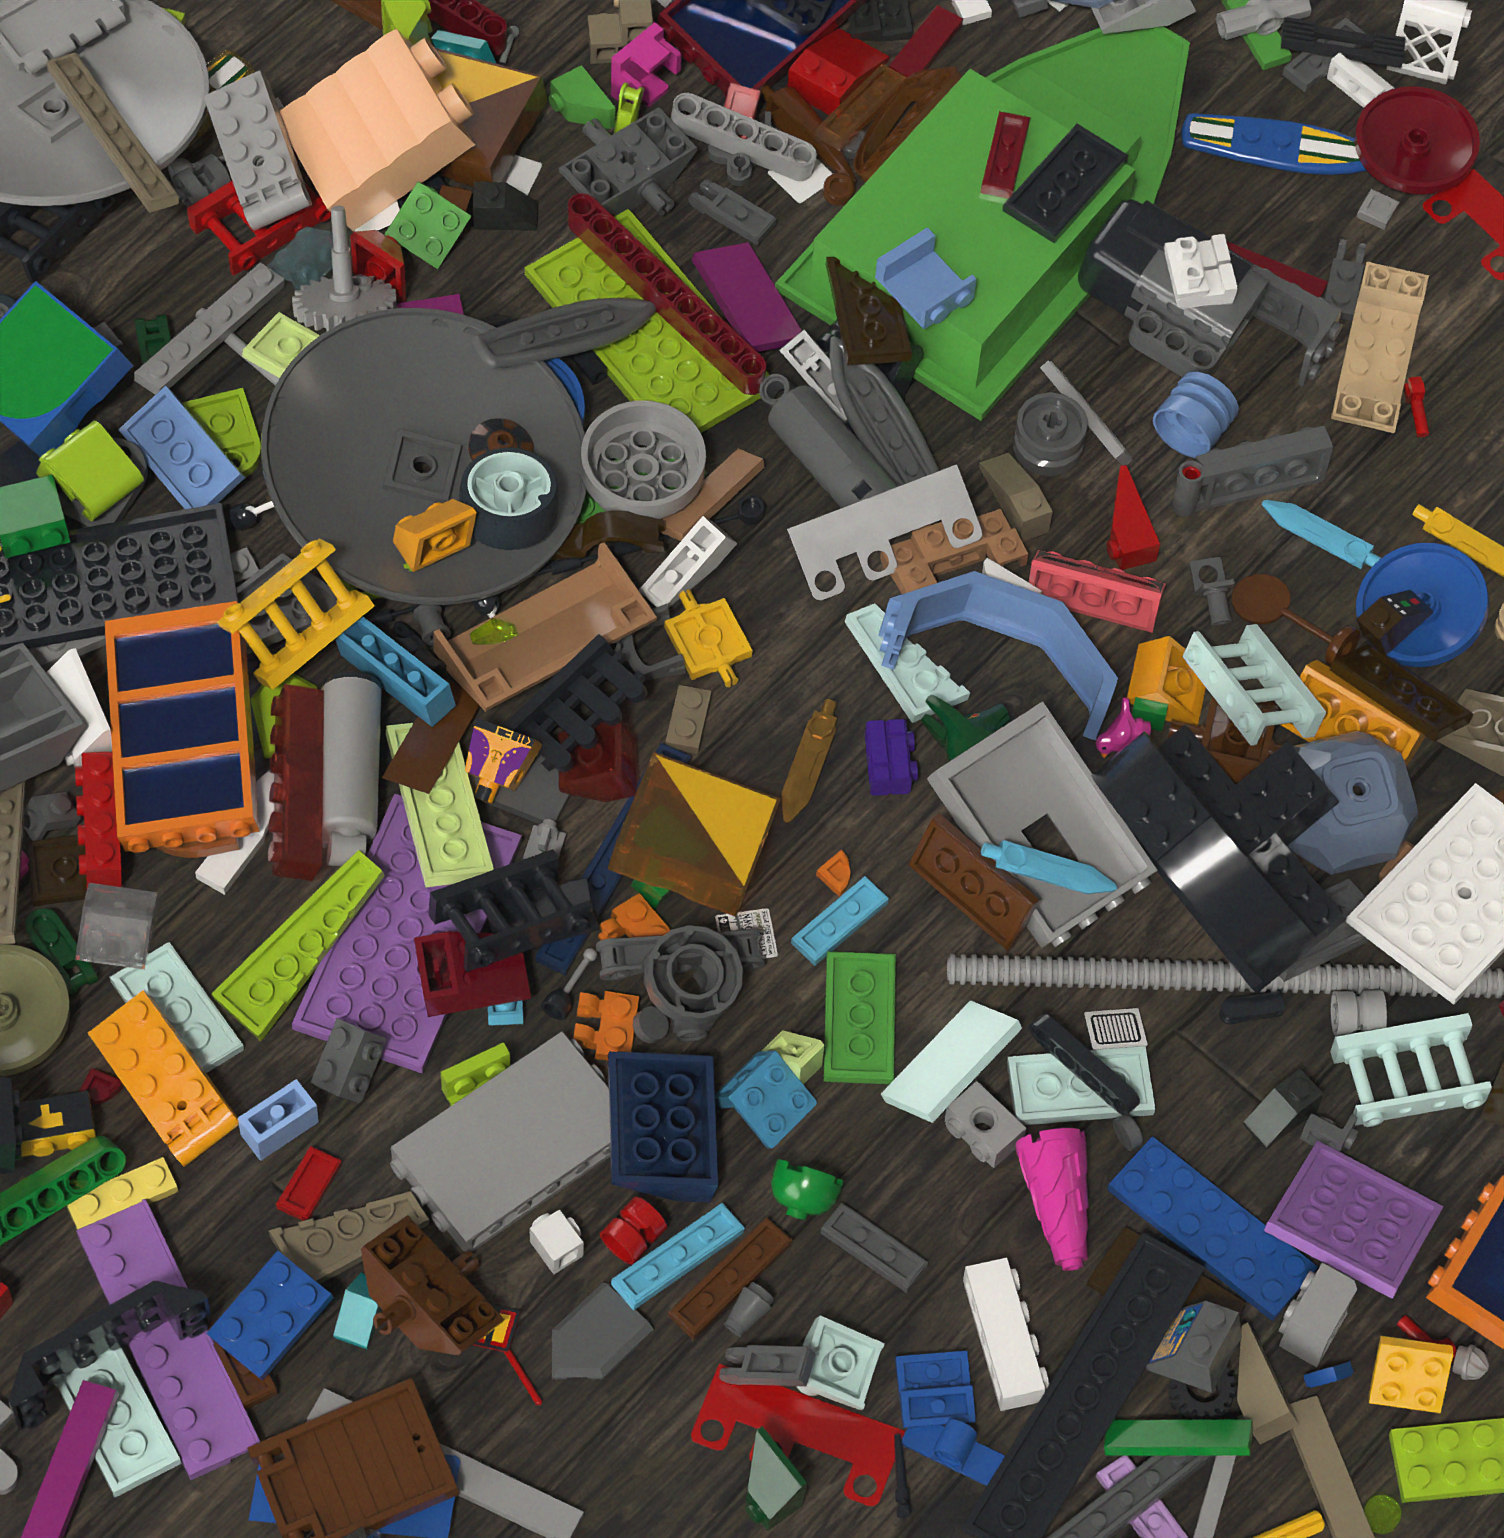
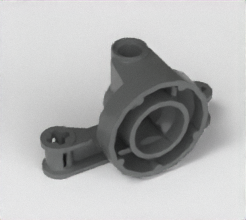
M688 925L670 930L664 936L601 940L596 943V951L600 952L602 970L599 972L600 979L614 981L644 973V984L648 996L662 1014L671 1018L672 1030L676 1034L677 1041H698L707 1037V1031L712 1028L718 1017L733 1004L742 987L743 971H753L765 966L764 958L760 957L758 943L761 933L756 929L715 932L708 927ZM694 970L693 977L698 982L699 995L689 994L681 990L674 982V973Z

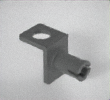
M1214 557L1191 561L1189 568L1195 599L1207 598L1211 626L1230 623L1232 618L1230 617L1226 594L1233 588L1235 581L1234 579L1225 580L1221 558ZM1205 566L1213 568L1217 574L1216 581L1203 583L1199 578V570Z

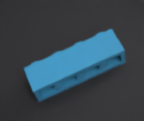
M362 616L335 638L342 657L361 672L377 678L385 691L431 727L456 706L448 682Z

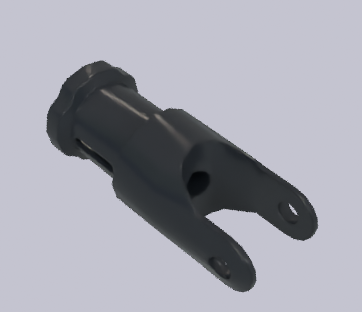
M401 621L394 623V631L399 637L393 636L385 628H380L382 632L441 677L444 674L447 665L442 660H437L428 651V646Z

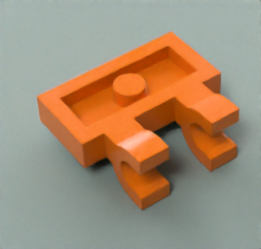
M638 893L612 909V918L599 924L602 932L598 934V938L601 941L619 938L624 934L629 938L664 936L670 929L643 896Z
M605 991L604 1000H599L593 994L580 992L577 1016L601 1018L599 1031H595L590 1026L576 1023L573 1039L577 1041L582 1049H595V1059L608 1061L609 1051L631 1052L634 1036L633 1018L637 1013L639 996Z

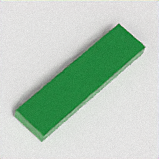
M1115 1420L1106 1433L1104 1451L1106 1456H1250L1253 1423L1252 1420Z

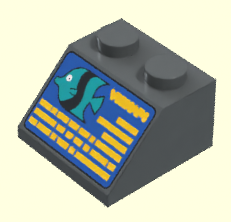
M1208 1301L1182 1308L1146 1365V1370L1212 1393L1242 1338L1239 1312Z

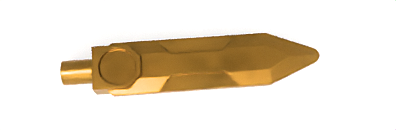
M826 699L821 711L814 710L812 718L808 720L781 793L783 820L785 823H790L810 803L836 732L837 717L833 715L837 703L833 700Z

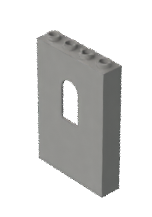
M1043 701L940 767L927 778L964 835L980 849H982L985 842L998 846L1003 840L1033 849L1022 833V830L1047 814L1076 856L1078 862L1093 866L1117 885V889L1113 892L1084 894L1007 871L1040 899L1026 926L1041 948L1050 942L1054 947H1057L1072 936L1068 930L1077 924L1082 930L1098 919L1095 912L1104 906L1109 912L1125 901L1122 894L1130 889L1136 894L1151 884L1148 877L1158 871L1126 823L1098 788L1091 776L1092 773Z

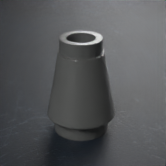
M754 1282L748 1288L743 1287L728 1319L724 1323L725 1327L736 1336L741 1337L744 1332H747L772 1309L770 1305L774 1298Z

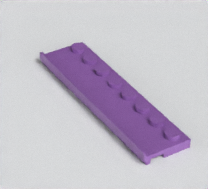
M146 1199L76 1230L80 1243L109 1305L154 1280L187 1288ZM165 1318L156 1329L147 1333L142 1331L134 1335L127 1344L190 1480H193L230 1463L231 1459L248 1452L247 1447L259 1443L260 1440L213 1346L212 1339L206 1334L208 1330L195 1338L187 1337L180 1341L169 1321Z

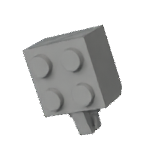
M1324 1263L1321 1264L1317 1273L1309 1271L1301 1285V1291L1297 1299L1292 1300L1278 1330L1283 1334L1279 1347L1315 1367L1319 1365L1348 1314L1347 1309L1357 1292L1355 1281L1350 1276Z

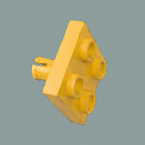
M1380 1336L1369 1390V1403L1441 1413L1453 1358V1346Z

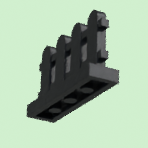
M598 634L502 726L540 742L542 746L538 753L545 759L541 763L543 767L549 772L555 768L557 771L564 773L571 770L574 765V759L570 752L578 744L584 749H591L596 746L599 738L594 729L602 721L608 726H615L621 722L623 713L618 706L626 698L633 703H638L645 699L647 689L643 682L646 678L639 671L633 675L621 665L625 661L618 652L615 653L608 641ZM605 679L617 689L610 698L597 688ZM581 702L593 712L586 721L573 711ZM556 726H559L569 735L561 745L548 734Z

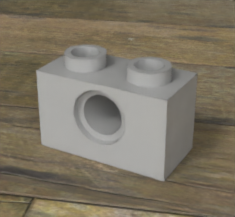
M978 1081L972 1084L946 1109L945 1122L949 1132L956 1138L965 1140L970 1145L974 1156L981 1162L986 1161L993 1168L1016 1149L1015 1143L1019 1139L1025 1137L1026 1127ZM985 1123L991 1129L982 1131L976 1128L975 1124Z

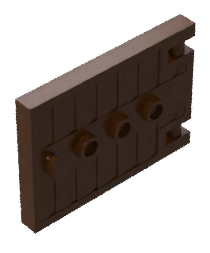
M412 1378L247 1447L254 1465L259 1463L261 1466V1470L256 1472L282 1538H305L303 1533L312 1529L316 1536L311 1538H359L460 1494ZM283 1453L285 1459L275 1463L273 1457Z

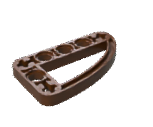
M956 67L917 71L907 77L891 96L869 127L855 155L854 170L865 183L963 77ZM912 101H917L915 105L910 109V111L899 122V124L894 128V130L888 135L894 124L897 122V120L905 111V109L909 106V104Z

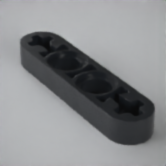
M1041 1013L1028 1025L1030 1034L1041 1046L1116 1112L1127 1116L1140 1104L1139 1096L1131 1086L1051 1016Z

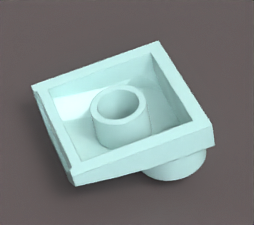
M819 1316L815 1319L803 1344V1347L811 1348L816 1353L807 1387H796L805 1395H821L847 1406L863 1410L865 1397L884 1343L823 1316Z

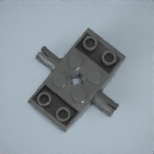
M660 107L613 135L602 126L598 119L594 118L591 120L594 126L588 121L584 125L582 132L595 146L559 167V172L579 193L592 196L610 214L618 215L627 209L632 210L646 200L656 210L658 215H665L662 208L668 213L673 208L674 201L663 190L673 184L697 152V147Z

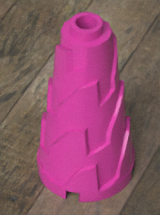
M1077 1128L1040 1131V1138L1032 1143L1031 1134L1027 1135L1015 1143L1016 1152L1026 1184L1031 1193L1038 1220L1042 1224L1044 1235L1050 1245L1055 1265L1062 1266L1063 1271L1083 1268V1262L1088 1259L1086 1237L1088 1229L1087 1142L1085 1132L1083 1130L1080 1133V1129Z

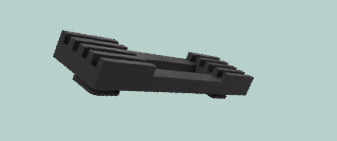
M1285 17L1282 25L1280 48L1332 57L1341 53L1350 60L1401 68L1404 61L1406 37L1375 32V35L1318 26L1313 21ZM1316 37L1372 47V51L1313 40Z

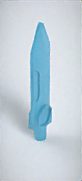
M1264 500L1262 502V506L1279 526L1359 569H1362L1365 564L1372 567L1381 559V557L1373 554V545L1295 504Z
M1003 840L998 846L985 842L981 849L982 856L996 860L995 867L1084 894L1113 892L1117 889V885L1093 866Z

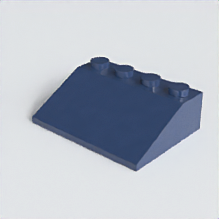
M609 1051L611 1184L673 1201L710 1203L718 1187L713 1056Z

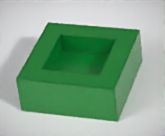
M1135 697L1132 715L1134 718L1139 717L1144 721H1150L1152 730L1162 732L1168 704Z

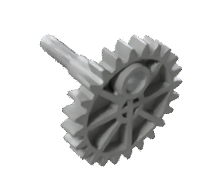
M334 206L331 209L333 248L331 249L332 278L328 279L322 276L320 277V282L310 280V286L301 285V290H295V296H292L294 317H297L298 323L304 322L305 327L314 325L316 331L322 328H326L328 331L355 317L397 308L395 289L391 288L390 283L384 284L382 279L374 281V276L367 277L362 276V274L352 276L351 250L348 247L346 212L343 206Z

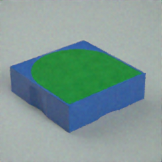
M36 281L0 319V422L34 453L41 457L50 449H57L61 446L64 440L77 428L86 413L104 399L133 365L117 347Z

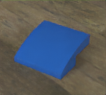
M967 1351L895 1357L903 1428L946 1425L950 1419L959 1420L964 1423L976 1422Z

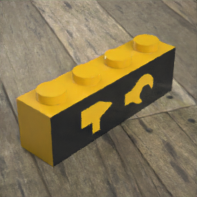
M88 1091L20 1103L19 1123H21L22 1157L29 1155L43 1157L57 1150L68 1148L73 1150L96 1137Z

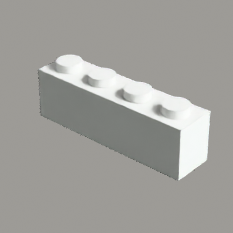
M1007 1258L966 1266L963 1282L1000 1411L1038 1403L1045 1393V1389L1048 1388L1049 1381L1045 1368H1039L1036 1355H1039V1346L1035 1334L1029 1335L1026 1324L1030 1321L1029 1311L1026 1302H1020L1017 1290H1020V1282L1016 1269H1010Z

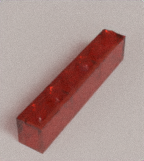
M284 684L279 696H274L271 703V716H275V724L271 730L270 744L275 745V753L272 754L270 761V773L274 774V782L270 787L269 802L274 803V812L272 811L268 826L269 832H273V841H271L268 850V861L273 862V876L313 881L322 866L324 690Z

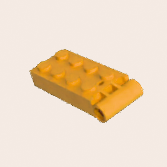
M144 990L88 1032L164 1143L168 1144L173 1155L184 1167L239 1126L237 1115L230 1108L154 999Z

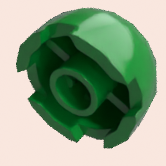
M777 1159L772 1174L771 1188L776 1201L787 1207L786 1215L806 1221L807 1215H822L836 1204L844 1180L836 1179L835 1176L809 1167H796L790 1165L788 1161Z

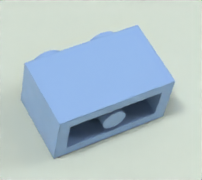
M297 1079L238 1117L240 1135L260 1161L319 1123L317 1105Z

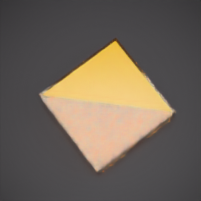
M653 752L617 838L607 869L651 886L672 890L694 902L737 917L778 808L780 798Z

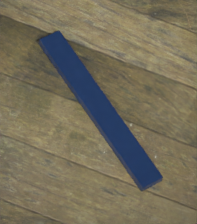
M660 743L581 879L586 878L593 894L598 920L640 850L631 841L635 830L658 807H665L676 788L675 783L657 756L688 767L691 762L690 755ZM591 932L542 945L535 956V962L566 976Z

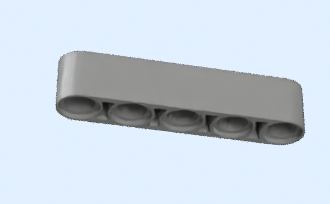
M681 93L674 99L670 119L684 134L728 153H738L740 158L741 153H744L749 157L750 162L793 180L803 181L812 174L817 154L816 149L810 143L691 93ZM680 111H688L691 114L685 115L682 114ZM709 123H717L720 126L713 127ZM737 135H745L748 139H742ZM766 147H774L777 151H770ZM795 159H802L806 163H799Z

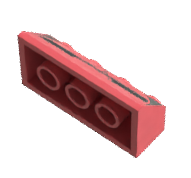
M1041 550L1037 551L1032 561L1028 582L1040 589L1042 595L1062 601L1069 611L1151 633L1154 630L1166 585L1151 577H1139L1127 574L1120 569H1109L1094 565L1087 560L1078 561L1063 557L1057 552Z

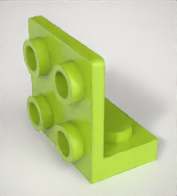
M504 1042L441 1071L442 1091L451 1106L510 1067V1053Z

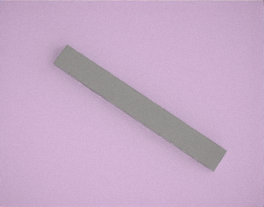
M324 1388L311 1410L307 1422L353 1402ZM440 1444L443 1454L454 1455L460 1461L457 1488L460 1493L458 1496L546 1538H572L584 1517L583 1511Z

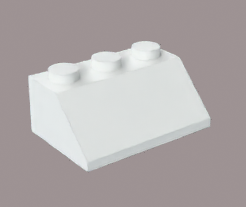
M76 648L70 649L46 674L85 726V729L64 757L67 766L73 764L75 767L82 766L81 753L112 752V738L110 727Z

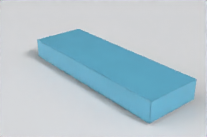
M864 876L791 938V944L815 966L827 956V951L832 952L888 904L889 898Z

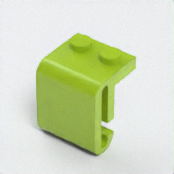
M92 421L82 430H75L64 440L65 443L57 449L52 448L40 457L39 461L41 463L36 471L39 477L53 474L54 481L71 501L77 498L85 508L82 514L90 521H94L144 482L139 469L97 421Z

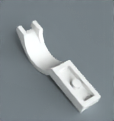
M281 761L256 782L260 832H253L248 836L238 837L240 850L207 856L195 872L196 879L225 895L263 845L270 823L279 808L291 795L297 792L301 794L311 781V777L305 773L300 775L289 769L288 763Z

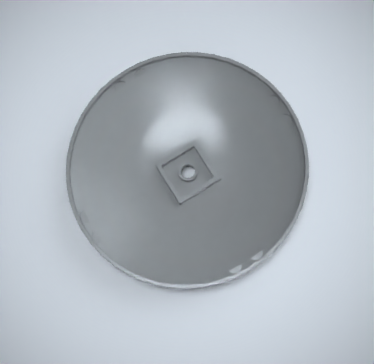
M0 0V11L20 0ZM121 0L124 4V12L122 13L126 21L108 31L100 25L102 34L82 46H79L73 40L76 49L68 54L77 53L160 170H163L187 148L204 120L207 105L203 96L209 94L208 70L199 45L191 33L175 17L149 0ZM0 47V202L33 206L67 205L107 197L131 188L52 77L47 66L32 75L26 69L19 71ZM47 55V59L51 60V57ZM48 110H52V111H58V112L50 113V112H47V111H48Z

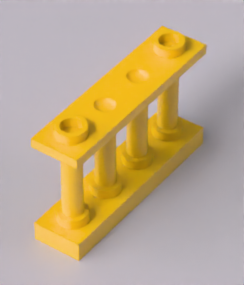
M320 538L307 543L301 549V554L241 603H236L226 609L223 614L224 616L217 621V624L222 629L232 634L237 630L241 633L261 662L260 667L253 674L261 684L272 690L374 607V604L367 595L355 589L353 591L347 590L326 560L336 549L332 544ZM314 567H316L337 598V604L327 612H323L300 580ZM289 588L312 619L311 625L302 633L296 632L275 602V599ZM263 609L286 639V646L276 654H271L249 623V620Z

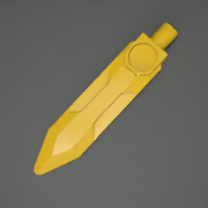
M1418 504L1412 515L1425 522L1423 530L1504 577L1503 546L1438 507L1432 512Z

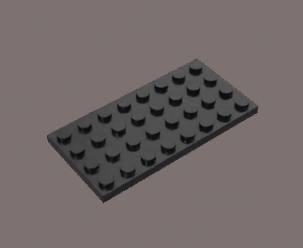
M221 503L68 530L70 543L5 558L3 548L0 551V596L11 595L9 601L0 603V652L22 642L27 649L105 635V621L233 601L238 602Z

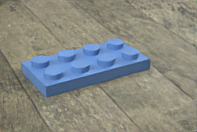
M166 385L118 429L128 441L135 444L141 450L147 465L184 509L217 504L245 478Z

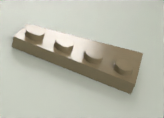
M410 1191L367 1203L366 1207L348 1211V1209L334 1212L333 1216L314 1221L313 1218L298 1222L299 1225L282 1229L279 1227L269 1230V1236L279 1252L317 1283L322 1284L362 1262L360 1249L408 1215L420 1229L429 1225V1219Z

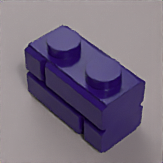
M893 719L886 722L884 720L866 722L864 736L870 794L873 796L888 795L889 793L893 795L908 794L911 792L912 781L918 780L917 761H910L909 753L914 751L915 748L913 731L907 732L906 720Z

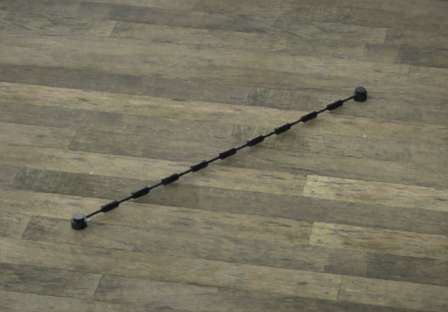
M756 496L743 497L738 503L737 514L716 519L713 522L720 524L739 518L747 525H755L763 518L764 504ZM665 534L658 536V541L671 537ZM621 542L611 545L612 549L610 551L616 558L643 549L632 543ZM598 553L580 559L568 558L551 562L548 568L538 570L531 577L551 572L552 575H557L581 568V563L597 559ZM422 604L394 612L386 609L363 617L373 625L378 626L392 622V617L412 612ZM282 643L279 645L268 647V649L270 652H272L275 650L282 649L286 645L285 643ZM254 652L247 655V663L259 660ZM119 675L120 692L152 686L148 682L133 686L129 678ZM107 681V683H106V694H107V698H108V700H109V687H108V681Z

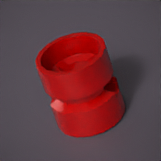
M636 1196L620 1210L621 1218H613L600 1232V1237L606 1247L616 1257L630 1265L634 1264L647 1250L646 1243H654L667 1229V1224L660 1213L647 1201Z

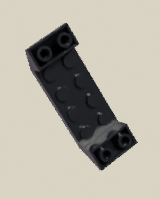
M154 1280L24 1352L8 1400L17 1429L21 1431L26 1427L28 1429L35 1428L41 1425L47 1419V1416L52 1413L43 1386L51 1387L58 1384L65 1378L66 1373L77 1367L83 1369L90 1366L98 1359L100 1354L109 1349L115 1351L124 1347L131 1337L142 1331L147 1333L156 1329L163 1319L167 1318L180 1341L187 1337L195 1338L208 1329V1325L212 1324L206 1294L203 1291Z

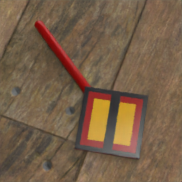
M491 1304L505 1320L473 1344V1346L504 1352L537 1406H540L542 1404L541 1398L510 1350L521 1310Z

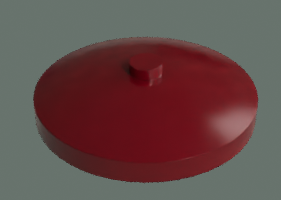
M1417 86L1391 89L1373 98L1359 116L1354 137L1357 155L1365 169L1384 185L1410 194H1433L1456 186L1473 169L1480 148L1478 127L1471 114L1461 103L1440 91Z

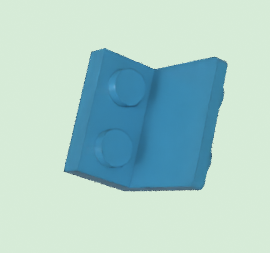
M777 1051L757 1052L715 1094V1104L719 1108H735L766 1148H774L817 1104L815 1098Z

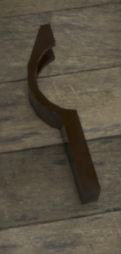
M610 510L600 512L587 518L584 523L575 524L562 547L550 560L583 558L594 545L607 541L632 543L641 547L646 553L664 552V542L658 541L659 531H666V524L664 520L629 511Z

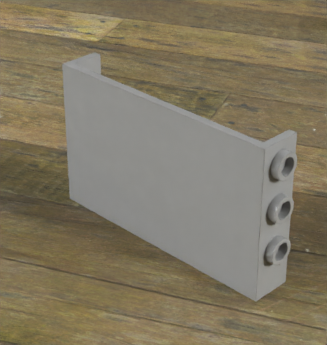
M562 1031L391 1146L392 1161L390 1166L394 1173L401 1180L407 1179L412 1186L411 1192L421 1206L426 1204L433 1212L431 1217L441 1232L447 1230L463 1251L473 1252L611 1156L609 1088L604 1083L605 1078L600 1069L595 1064L590 1066L584 1059V1052L577 1041L574 1039L569 1040Z

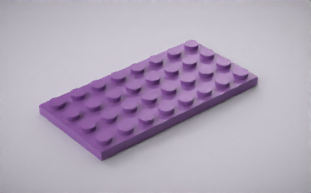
M394 794L366 856L383 871L385 876L317 966L292 1022V1029L328 1041L336 1019L347 1021L387 1039L380 1057L381 1060L423 1074L448 1014L428 1017L414 937L447 931H459L451 920L434 925L428 916L430 892L449 885L425 887L401 795ZM481 822L494 870L512 864L521 845L522 835ZM478 909L464 914L475 932L483 933L488 922V917L483 910Z

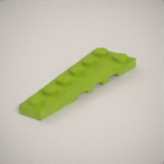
M358 850L211 993L214 1000L259 1041H262L384 878L383 871Z

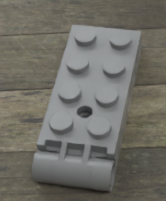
M259 70L203 96L241 206L244 207L245 217L252 230L256 231L311 206V198L301 175L270 83L263 73Z

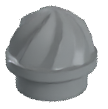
M1470 1344L1469 1347L1460 1345L1455 1355L1453 1373L1461 1375L1463 1380L1481 1378L1489 1369L1486 1354L1477 1348L1476 1345Z

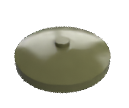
M0 944V1076H9L24 1072L40 1064L58 1047L68 1028L70 999L62 975L46 957L22 946Z

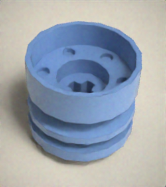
M1198 371L1188 372L1182 376L1178 385L1171 391V395L1163 401L1154 413L1153 424L1161 439L1172 449L1182 455L1196 458L1197 455L1205 454L1214 448L1220 440L1221 434L1229 428L1230 423L1237 417L1239 407L1232 392L1219 380Z

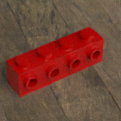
M112 752L81 753L82 766H75L76 787L83 786V795H76L77 816H84V825H77L78 845H85V854L79 855V875H86L87 889L99 888L101 891L122 890L120 841L117 837Z

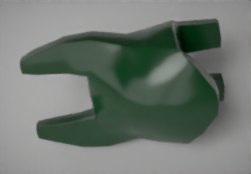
M932 694L926 698L925 702L941 719L944 726L928 714L921 718V722L929 733L946 751L949 762L1010 722L1009 712L1002 704L979 713L963 716L950 704Z

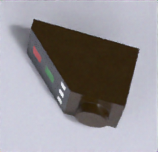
M1407 590L1380 597L1357 618V622L1363 637L1386 656L1434 612L1414 592Z

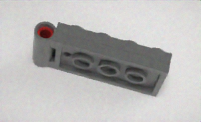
M1325 425L1315 428L1305 427L1298 432L1286 435L1275 434L1265 440L1256 442L1246 441L1231 448L1212 449L1205 454L1197 455L1196 461L1183 462L1178 471L1171 503L1172 510L1178 516L1189 517L1198 511L1323 482L1333 450V444Z

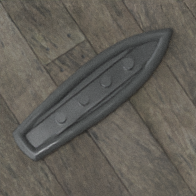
M598 298L578 301L538 312L473 337L472 344L478 356L492 369L568 356L599 348L625 338L644 325L656 312V307L651 301L633 298Z
M832 336L830 338V365L833 383L844 414L859 441L899 486L940 471L910 410L885 374L875 364L847 366L842 340Z

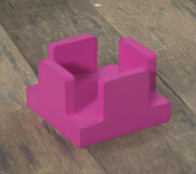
M655 22L611 57V96L618 102L621 87L626 82L629 83V87L635 89L639 87L644 88L641 103L650 107L666 94L669 88L655 73L663 65L674 74L681 71L680 51L663 38L664 29Z

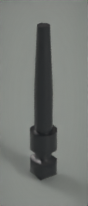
M895 1434L894 1448L897 1485L895 1501L899 1504L896 1508L897 1518L907 1519L911 1515V1506L908 1504L910 1493L906 1486L901 1435Z

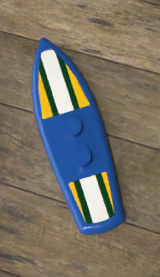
M1190 113L1184 120L1181 129L1182 144L1185 148L1244 163L1283 171L1319 175L1351 174L1367 171L1357 155L1354 138L1314 125L1265 118Z

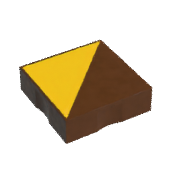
M435 48L447 66V69L437 75L436 79L442 89L453 83L468 101L474 115L464 121L463 124L475 143L473 147L435 174L470 186H474V181L502 182L514 160L519 144L530 132L547 102L542 75Z

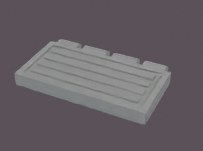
M20 0L0 11V47L19 71L26 69L32 75L47 66V55L54 59L75 50L76 47L73 40L79 46H82L102 34L100 25L108 31L126 21L122 13L124 12V4L121 0Z

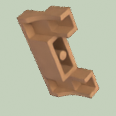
M998 509L977 516L982 529L981 539L960 548H955L950 544L942 522L934 525L928 524L912 531L911 539L891 545L898 567L895 568L894 573L889 575L902 595L936 584V576L984 561L986 554L990 560L1004 567V564L1018 560L1020 566L1027 565L1028 552L1016 528H1010L1002 510ZM961 518L954 522L952 531L955 537L964 540L973 534L974 527L970 520ZM881 551L880 560L886 569L889 559L886 553Z

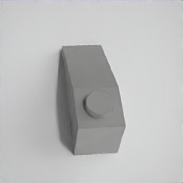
M803 329L782 347L780 352L844 423L847 418L836 394L830 358L810 334Z

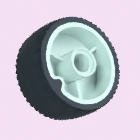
M498 448L482 453L466 467L460 484L459 502L473 507L476 511L472 537L478 542L480 541L481 544L499 550L524 549L544 539L554 526L558 511V485L553 469L542 457L520 448Z

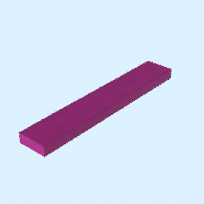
M82 1381L21 1538L64 1537L119 1393L117 1390L89 1381Z

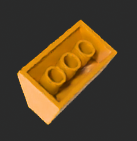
M1315 660L1305 666L1299 678L1325 709L1326 714L1315 737L1303 738L1292 723L1280 724L1281 726L1308 742L1354 731L1367 733L1400 752L1405 765L1409 764L1425 738L1424 734L1330 671L1329 666L1319 660Z

